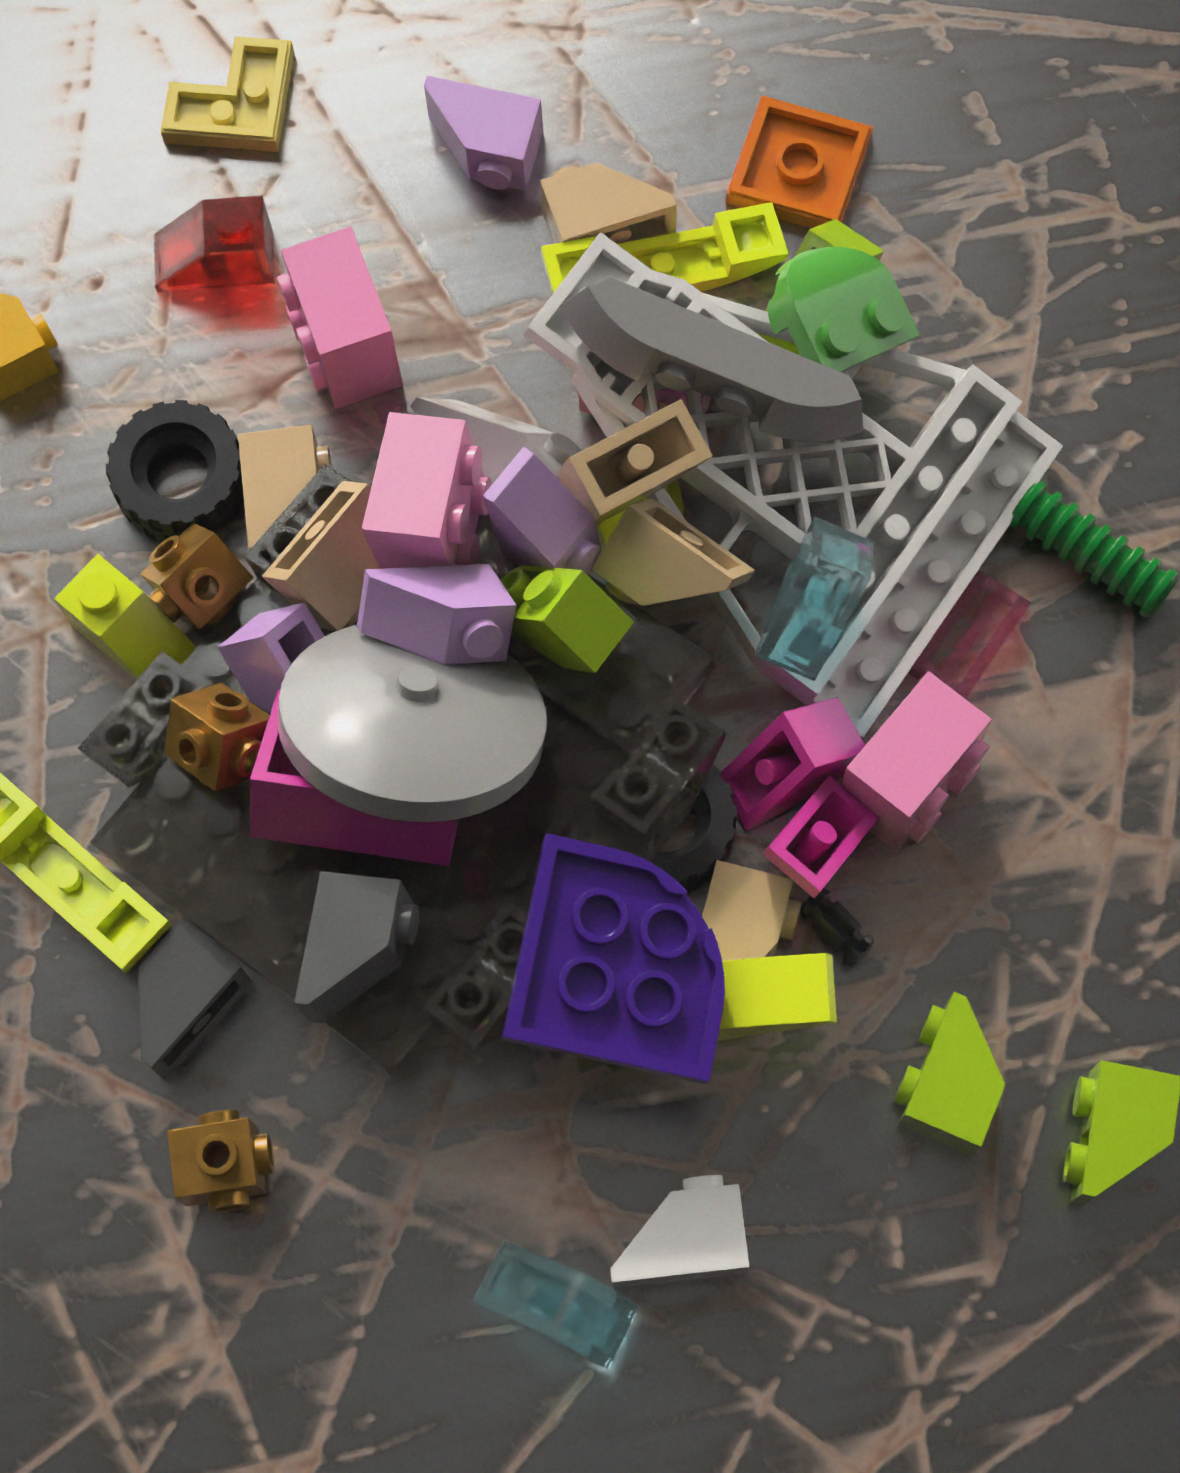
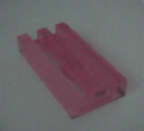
M978 570L908 674L919 680L930 671L963 698L967 699L1028 610L1031 602ZM982 589L991 596L941 669L932 665V660ZM1002 602L1011 609L962 681L959 682L954 679L952 675Z

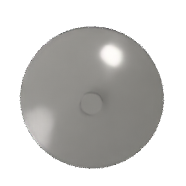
M357 625L349 626L324 636L311 644L294 660L281 684L278 705V732L284 751L293 766L310 784L330 798L355 810L373 816L408 822H437L460 819L479 814L508 800L534 774L540 762L547 725L545 704L536 683L529 673L508 653L506 661L443 665L362 634Z

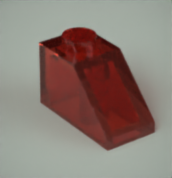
M263 195L201 200L154 234L156 291L170 292L275 284L273 229Z

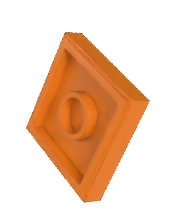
M761 95L726 192L725 204L744 208L772 202L777 219L808 228H814L834 219L843 223L872 138L873 126Z

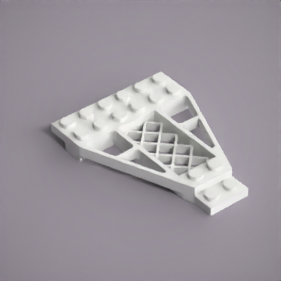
M601 232L539 311L524 334L526 338L575 373L571 382L606 437L657 412L655 390L667 387L655 379V374L645 370L639 381L617 371L590 350L575 333L565 318L560 305L587 286L612 277L766 341L757 333L794 343L788 329L774 335L767 311L702 293L684 279L653 271ZM896 349L887 351L844 371L843 374L853 378L861 365L866 364L935 384L945 390L944 399L910 447L862 412L863 432L845 437L844 439L847 441L840 442V439L826 441V444L798 447L796 440L782 438L784 449L755 452L749 422L759 421V417L752 414L749 416H737L728 412L703 414L700 393L694 390L686 392L690 415L708 448L709 442L706 427L736 424L741 454L710 458L680 477L730 514L732 527L719 545L728 551L742 531H753L805 569L812 578L810 589L771 644H767L761 639L730 589L709 593L710 599L755 668L805 705L838 697L861 738L870 729L1011 523L1012 512L1020 499L1033 484H1037L1063 447L1062 444L1016 411L1023 401L976 366L971 365L967 370ZM641 392L646 415L633 406ZM863 452L873 460L877 482L849 485L843 455ZM829 456L834 487L806 490L800 460ZM786 462L792 492L763 496L757 465ZM744 467L747 489L721 470ZM665 488L646 498L647 500L654 498L685 520ZM876 494L856 522L851 497ZM837 499L842 530L814 534L808 503ZM794 505L798 527L771 507ZM841 543L834 554L822 546Z

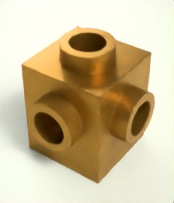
M192 523L179 537H169L159 544L149 557L151 564L140 573L143 579L154 589L148 597L173 623L181 618L198 629H201L205 624H212L225 616L234 604L233 597L254 578L214 532L195 523Z
M222 682L171 698L164 755L214 791L231 787L234 784L251 778L270 715L248 701L243 694L233 691Z
M237 1110L214 1111L200 1115L198 1117L199 1125L167 1130L174 1197L185 1206L208 1203L209 1212L233 1211L250 1206L249 1196L266 1193L264 1175L274 1173L271 1139L268 1133L259 1134L258 1127L249 1117L239 1118ZM230 1154L227 1163L218 1168L221 1159Z

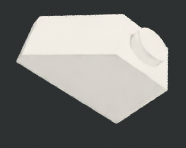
M705 1175L684 1179L683 1190L671 1191L610 1268L613 1289L747 1274L749 1259L739 1184L724 1185L722 1175Z

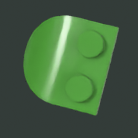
M824 247L808 250L787 261L775 274L778 276L775 295L767 304L769 322L774 335L786 329L789 330L802 357L836 371L844 372L920 336L890 271L878 259L863 251L845 247Z

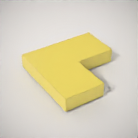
M235 36L226 86L169 82L160 131L163 142L278 152L294 58L292 41Z

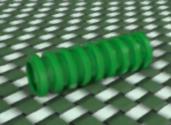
M1043 481L1033 484L1013 510V517L1009 526L1015 531L1021 527L1027 531L1025 537L1030 541H1034L1036 538L1043 541L1041 548L1045 551L1050 552L1052 549L1058 551V560L1063 563L1071 560L1075 563L1074 570L1079 574H1082L1085 570L1092 574L1090 581L1095 585H1098L1101 581L1108 585L1107 593L1114 596L1118 592L1125 597L1123 604L1131 607L1135 603L1141 607L1139 614L1144 618H1147L1150 614L1153 616L1177 583L1178 579L1176 577L1178 572L1173 568L1169 569L1168 572L1161 569L1162 561L1156 557L1151 561L1143 557L1145 550L1140 546H1137L1134 550L1127 546L1129 539L1123 535L1118 539L1112 536L1111 532L1113 529L1107 524L1101 528L1094 524L1096 517L1091 513L1085 517L1079 514L1080 506L1073 502L1069 506L1062 502L1064 496L1058 491L1053 495L1046 492L1048 485Z

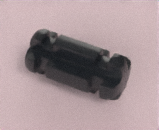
M823 888L815 898L810 896L803 903L800 910L801 916L804 919L810 917L813 920L811 927L835 952L841 950L845 954L843 961L846 964L852 965L871 950L874 939L870 933L864 936L860 932L862 925L838 900L833 903L829 899L831 892Z

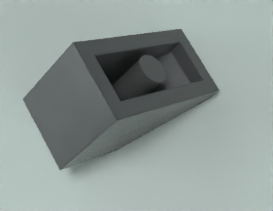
M320 871L294 1002L309 1022L324 1023L401 966L405 944H414L419 926L418 905L413 904L401 880Z
M184 917L173 928L170 926L144 954L146 958L138 966L141 1060L162 1079L168 1075L251 981L237 962Z

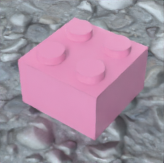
M350 226L282 249L281 253L287 274L278 276L277 280L286 303V311L297 341L299 340L305 355L304 359L316 392L327 388L334 408L337 409L403 386L392 331L352 227Z
M389 412L362 525L363 534L379 569L478 564L480 540L475 531L479 515L486 516L488 514L483 495L492 485L490 477H484L482 471V451L479 446H474L466 420Z
M930 671L926 673L846 767L842 781L844 788L879 816V819L869 831L895 852L901 848L909 837L919 843L928 834L942 814L939 810L950 796L947 791L951 790L958 796L978 773L982 766L979 762L990 748L983 739L992 719Z

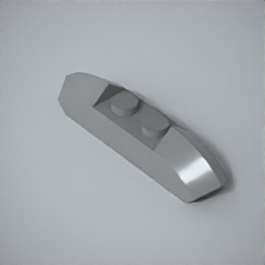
M612 277L587 286L560 305L570 326L586 346L605 363L634 380L639 381L644 370L655 374V379L669 389L680 392L694 390L715 399V404L730 414L737 416H749L752 414L759 417L758 431L784 439L830 441L863 432L862 399L851 376Z

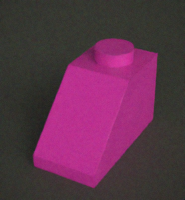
M838 697L782 712L721 771V778L725 784H730L734 793L733 803L737 806V816L745 830L754 829L806 800L829 775L837 781L845 774L846 767L864 748L865 743Z
M829 775L765 849L763 855L815 898L876 823L879 816Z

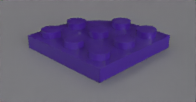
M547 833L543 839L501 1040L696 1083H708L710 1081L723 1013L725 977L722 957L712 928H708L699 910L686 895L688 891L664 870L634 854Z

